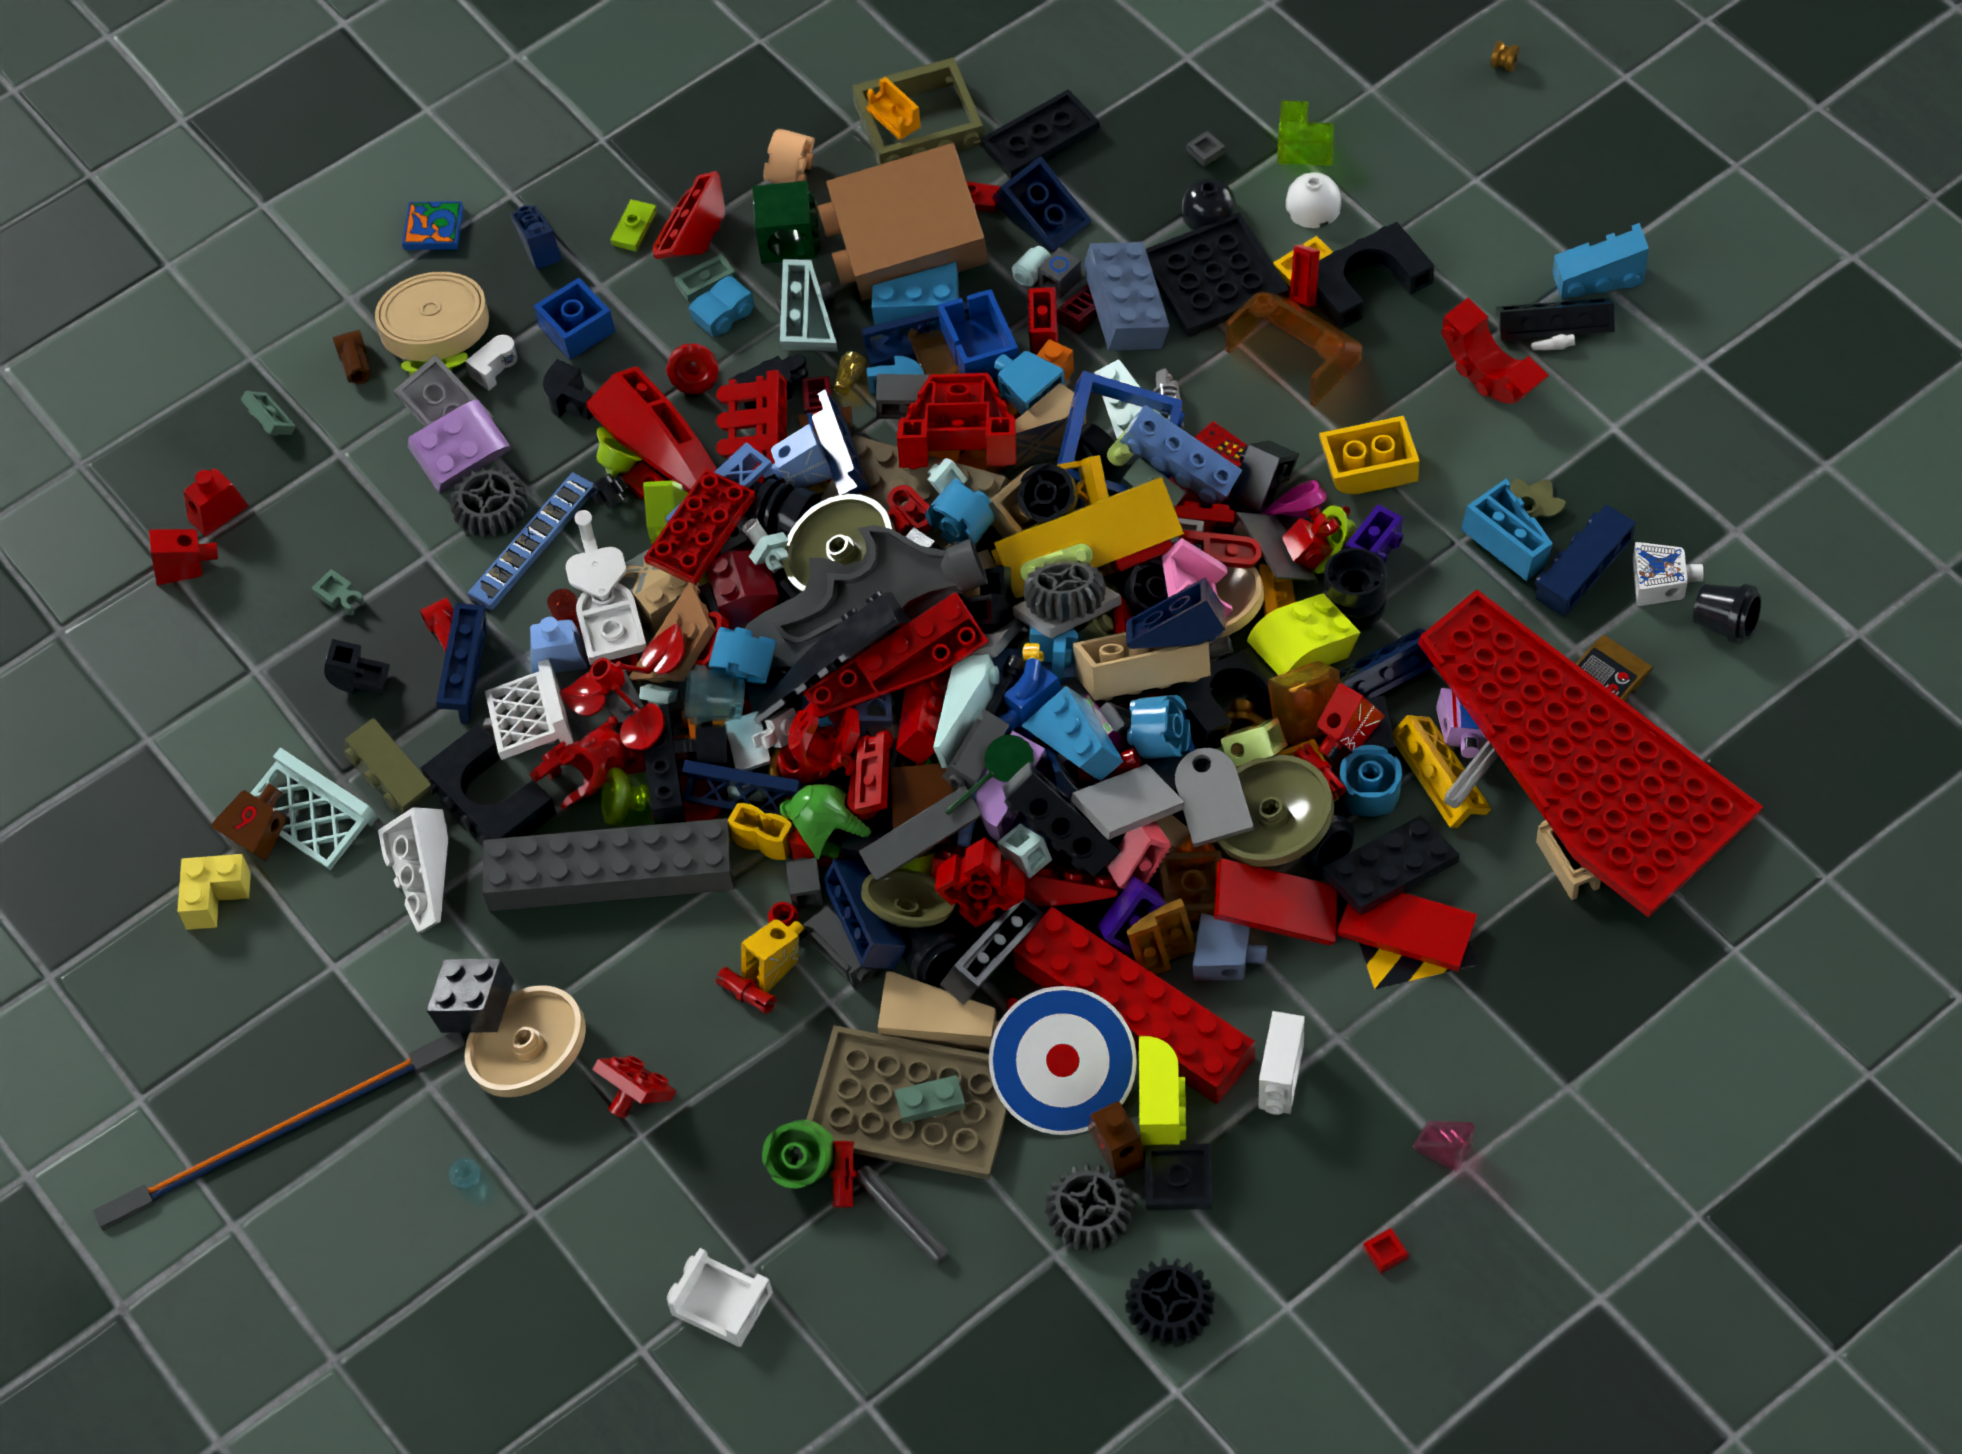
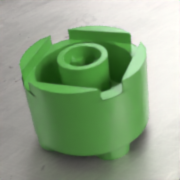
M796 1120L775 1129L764 1143L762 1150L764 1166L770 1173V1177L776 1183L786 1188L795 1189L822 1180L832 1168L834 1163L833 1137L820 1124L810 1120ZM800 1148L803 1159L799 1160V1155L794 1153L795 1149Z

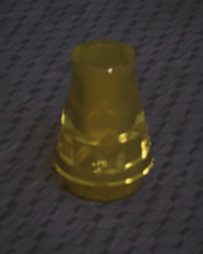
M847 351L845 356H841L836 382L833 386L837 393L848 395L852 387L865 372L866 359L862 355Z

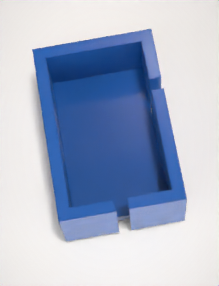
M991 289L967 296L969 320L966 321L962 298L938 304L940 329L956 365H958L960 374L988 373L989 376H992V379L998 378L999 371L994 368L997 358L1002 354H1005L1012 360L1019 356L1018 346Z

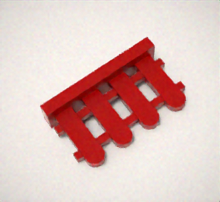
M778 370L767 371V380H765L764 376H756V382L738 384L736 379L729 380V385L721 386L716 392L717 399L723 404H728V412L719 414L716 419L717 426L723 431H728V439H722L717 443V453L721 457L729 459L745 443H748L765 456L766 453V458L774 464L775 461L771 449L774 445L787 438V379ZM756 401L755 409L738 410V403ZM756 428V435L737 437V430ZM757 462V465L752 470H755L760 463ZM762 475L757 481L764 484V476Z

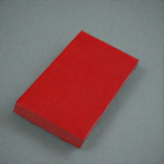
M705 468L644 556L645 563L696 586L755 500L756 492Z
M1223 858L1217 863L1214 919L1332 946L1336 942L1337 891L1331 884Z
M1403 892L1362 915L1347 903L1337 930V936L1459 972L1477 920V914Z

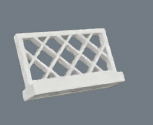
M549 658L537 662L538 672L485 691L497 750L501 760L559 739L560 743L565 741V746L573 743L564 702L559 693V682ZM534 685L531 689H526V687ZM506 695L502 700L496 699L498 697ZM517 697H522L519 702H513ZM533 699L538 700L534 705L529 704ZM505 709L510 710L506 715H501ZM521 712H526L521 718L517 717ZM537 714L542 715L538 720H533ZM508 725H514L509 731L504 730ZM525 727L529 728L526 733H520ZM540 730L547 731L542 734L536 735ZM512 740L517 741L515 744L507 746Z

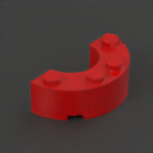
M1469 297L1444 316L1441 334L1456 362V369L1460 375L1467 377L1476 386L1477 391L1482 396H1489L1503 403H1516L1548 378L1549 375L1530 356L1524 360H1517L1510 357L1499 347L1490 333L1488 316Z

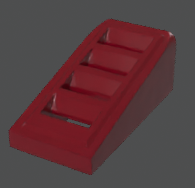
M1086 285L1068 299L1057 310L1058 323L1079 334L1097 317L1095 304L1085 301L1088 299L1093 302L1089 285Z
M830 377L801 379L804 414L823 410L818 393L823 390L817 389H825L831 396Z

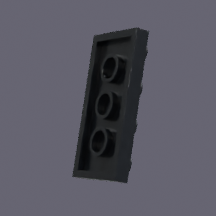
M1067 89L980 138V146L1010 178H1013L1040 156L1045 160L1100 129V121Z
M1420 815L1324 866L1322 876L1362 915L1458 863L1460 854Z

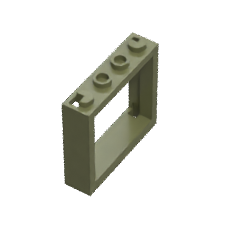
M954 57L852 85L854 105L878 165L954 143L956 151L973 148L980 145V138L984 137L982 122ZM884 77L888 78L907 97L954 85L970 123L884 146L873 116L866 110V106H868L867 92L871 88L876 95L880 90L879 80Z

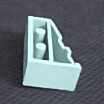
M783 259L780 344L782 350L838 351L812 261Z

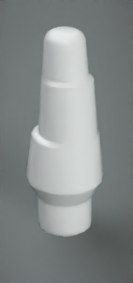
M1560 334L1553 336L1551 339L1534 342L1531 346L1532 350H1564L1569 346H1575L1574 334Z

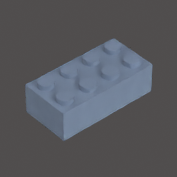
M1090 243L1083 268L1108 351L1162 349L1170 326L1144 243Z

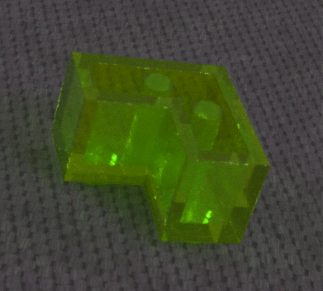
M1281 100L1278 164L1332 166L1335 123L1308 122L1309 101Z

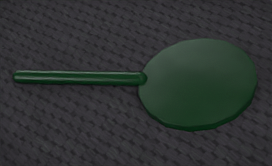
M1011 734L1000 736L993 740L987 747L984 756L988 773L945 811L946 814L949 815L992 777L1007 783L1028 762L1033 765V749L1029 743L1020 736Z

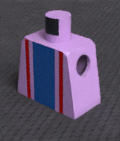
M1441 688L1436 711L1444 742L1448 746L1461 747V755L1463 757L1474 758L1479 752V748H1482L1488 740L1453 691L1448 688Z

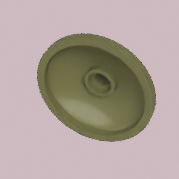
M899 868L880 881H876L872 874H870L864 880L861 890L862 899L872 913L900 927L926 928L937 925L952 915L955 904L951 906L935 892V877L909 869Z

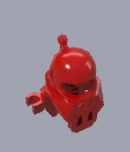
M809 703L804 710L798 711L789 729V746L783 747L777 758L780 774L784 778L799 780L806 786L815 785L821 778H826L831 770L836 771L838 767L842 766L846 770L845 774L850 776L855 769V761L850 754L860 735L858 710L848 707L841 712L828 715L833 724L826 727H818L819 718L816 712L818 705Z
M615 716L609 717L607 722L566 747L565 741L561 742L541 757L543 761L540 762V765L529 774L535 782H538L547 775H549L550 780L562 772L561 766L572 765L581 772L583 785L562 801L560 806L563 810L585 797L595 794L605 784V765L613 767L617 772H622L625 769L629 759V748L622 743L620 734L613 729L618 724V719Z

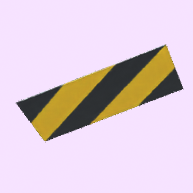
M1470 940L1460 969L1478 965ZM1359 943L1374 990L1454 971Z

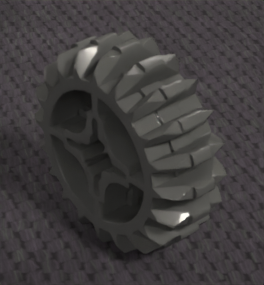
M494 465L490 470L486 471L482 466L480 472L475 473L471 470L470 477L461 476V483L454 484V492L450 493V510L457 525H460L463 532L469 531L473 537L480 533L483 539L487 534H492L496 538L497 532L502 531L507 534L508 527L516 528V520H523V512L527 511L528 496L523 482L517 478L514 472L508 473L505 467L498 471Z
M1068 559L1065 562H1058L1056 560L1053 564L1044 563V567H1036L1035 572L1029 573L1028 578L1024 580L1025 585L1023 587L1027 608H1030L1031 613L1038 614L1039 618L1048 617L1049 621L1060 619L1062 622L1064 619H1071L1073 621L1076 617L1085 618L1086 613L1093 614L1095 609L1101 607L1104 595L1106 594L1105 582L1102 573L1098 571L1097 567H1091L1090 563L1081 564L1079 560L1069 562Z
M1086 1164L1084 1171L1081 1172L1073 1166L1071 1169L1072 1175L1069 1176L1062 1172L1060 1174L1061 1182L1053 1181L1051 1184L1052 1191L1046 1193V1201L1048 1203L1044 1205V1212L1048 1215L1046 1217L1047 1225L1053 1227L1052 1232L1055 1237L1062 1236V1243L1065 1246L1074 1241V1248L1077 1251L1081 1248L1082 1244H1087V1250L1091 1252L1093 1244L1098 1243L1099 1247L1104 1250L1106 1247L1105 1240L1108 1239L1116 1243L1118 1240L1116 1233L1124 1235L1126 1232L1125 1224H1130L1132 1220V1215L1129 1213L1133 1210V1202L1129 1200L1131 1192L1128 1188H1124L1125 1183L1122 1178L1115 1180L1113 1170L1104 1175L1101 1165L1095 1171H1091L1090 1166ZM1099 1191L1107 1194L1113 1200L1115 1206L1109 1205L1108 1201L1101 1199ZM1062 1209L1068 1210L1071 1215L1078 1218V1225L1071 1222L1064 1215ZM1101 1222V1224L1092 1226L1095 1223Z

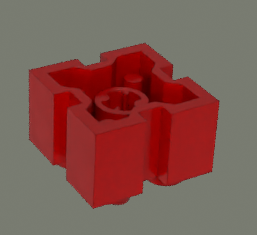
M986 837L966 848L965 857H959L956 854L937 866L935 892L951 906L959 903V913L975 928L994 918L996 908L1000 907L1006 911L1023 901L1026 874L1011 860L1001 861L1002 852Z

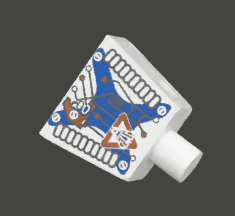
M1635 542L1632 560L1637 606L1681 600L1685 597L1687 582H1703V564H1686L1683 548Z

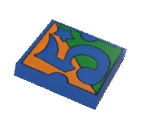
M462 201L409 202L402 240L403 249H458L464 209Z

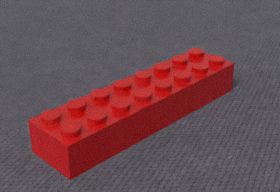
M1054 907L1048 910L1013 950L1015 969L1041 987L1069 986L1093 992L1108 1001L1126 1021L1132 1033L1136 1051L1139 1052V1036L1155 1037L1166 1042L1177 1056L1179 1077H1185V1084L1216 1105L1255 1059V1041Z

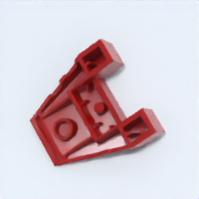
M988 373L930 374L917 393L918 399L915 403L909 405L908 414L905 418L901 417L898 422L897 447L899 468L918 469L928 467L929 451L986 449L987 466L1005 467L1016 465L1015 418L1013 414L1010 415L1007 411V404L1004 400L1000 399L999 391Z

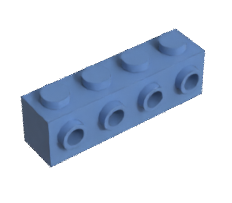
M1144 405L1136 414L1119 441L1122 444H1126L1131 453L1142 456L1155 469L1164 471L1173 477L1177 484L1189 488L1198 494L1202 501L1208 504H1220L1227 497L1242 472V469L1147 405Z

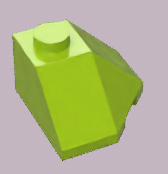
M673 480L643 482L646 524L651 544L655 542L666 526L665 517L681 504L688 492L682 490L681 484Z

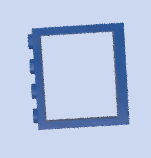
M1083 371L1076 382L1057 465L1074 462L1090 392L1140 407L1147 405L1157 412L1167 414L1168 420L1179 428L1183 423L1185 415L1181 411L1183 400ZM1072 469L1066 470L1075 480L1077 486L1080 482L1079 472ZM1157 470L1166 478H1170V475H1168L1164 471ZM1105 480L1109 497L1129 489L1125 485Z

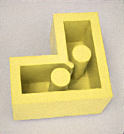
M243 854L181 859L177 912L186 930L217 928L219 901L249 899L251 871Z

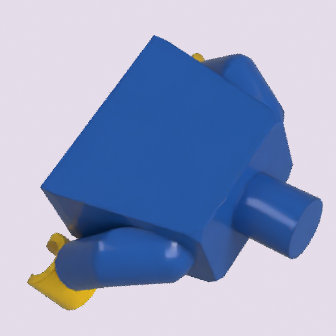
M1026 643L1022 651L1023 659L1026 661L1024 673L1016 685L1004 695L1007 712L998 718L1009 724L1005 734L1016 730L1027 739H1037L1038 737L1021 725L1061 690L1059 678L1041 665L1045 656L1042 651H1039L1040 644Z

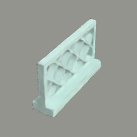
M280 747L273 756L276 762L250 794L258 798L268 783L272 785V781L280 772L284 774L287 778V786L277 789L283 792V794L288 793L289 805L274 809L282 814L289 812L290 825L283 826L279 837L331 870L367 824L372 826L379 817L369 805ZM307 789L309 801L295 804L294 792ZM331 805V816L317 818L316 806ZM310 808L311 820L296 823L295 811ZM350 818L356 822L348 832L339 833L338 821ZM332 822L333 835L318 838L317 826ZM312 827L313 839L302 842L298 841L297 830ZM334 842V851L325 859L320 855L319 845Z

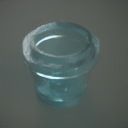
M696 664L695 669L688 672L684 707L685 718L690 719L691 725L699 726L702 722L741 719L745 691L744 679L706 669V665Z

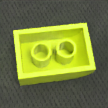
M1322 593L1270 612L1255 625L1247 638V642L1277 675L1285 681L1349 658L1361 632Z
M1139 1036L1140 1139L1143 1153H1145V1145H1174L1186 1140L1185 1077H1179L1178 1059L1174 1050L1166 1042L1149 1036Z

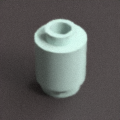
M1041 246L1030 248L1012 266L1015 281L1020 285L1032 286L1039 279L1038 267L1051 256L1050 253Z

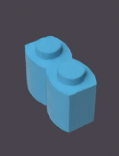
M729 275L717 282L710 291L696 298L689 306L691 319L714 338L726 333L734 321L747 317L752 312L755 304L752 293Z

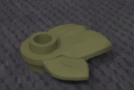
M1516 478L1511 483V491L1516 498L1522 499L1525 504L1524 509L1529 510L1526 512L1530 518H1551L1561 513L1565 508V500L1552 497L1553 489L1549 479L1536 482L1530 486L1519 478Z

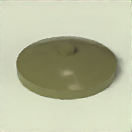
M857 494L831 497L813 506L800 517L787 537L789 542L784 549L789 557L783 560V566L788 579L801 593L810 578L809 558H826L842 565L862 561L866 553V544L857 528L877 525L896 531L891 517L877 501Z
M1273 755L1267 758L1251 760L1236 769L1254 830L1218 840V844L1226 854L1241 863L1252 866H1277L1302 857L1322 840L1332 822L1334 799L1325 776L1317 767L1298 757Z

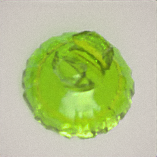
M613 767L608 771L606 782L603 785L602 814L607 824L615 825L624 820L630 809L640 813L643 812L647 801L650 800L648 786H632L628 775L622 769Z

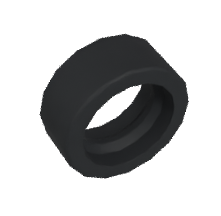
M1086 423L1083 425L1074 460L1080 461L1090 456L1100 455L1105 478L1119 467L1111 464L1107 457L1109 448L1114 444V440L1110 435L1095 424Z

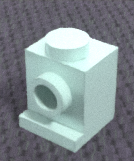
M1021 824L1017 825L997 842L1004 860H1011L1029 879L1052 860L1044 838Z

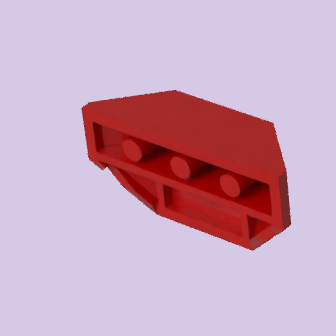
M717 171L698 175L693 181L694 185L685 192L677 203L653 245V256L656 259L685 258L702 255L708 250L709 243L714 233L719 230L720 222L725 215L721 179Z

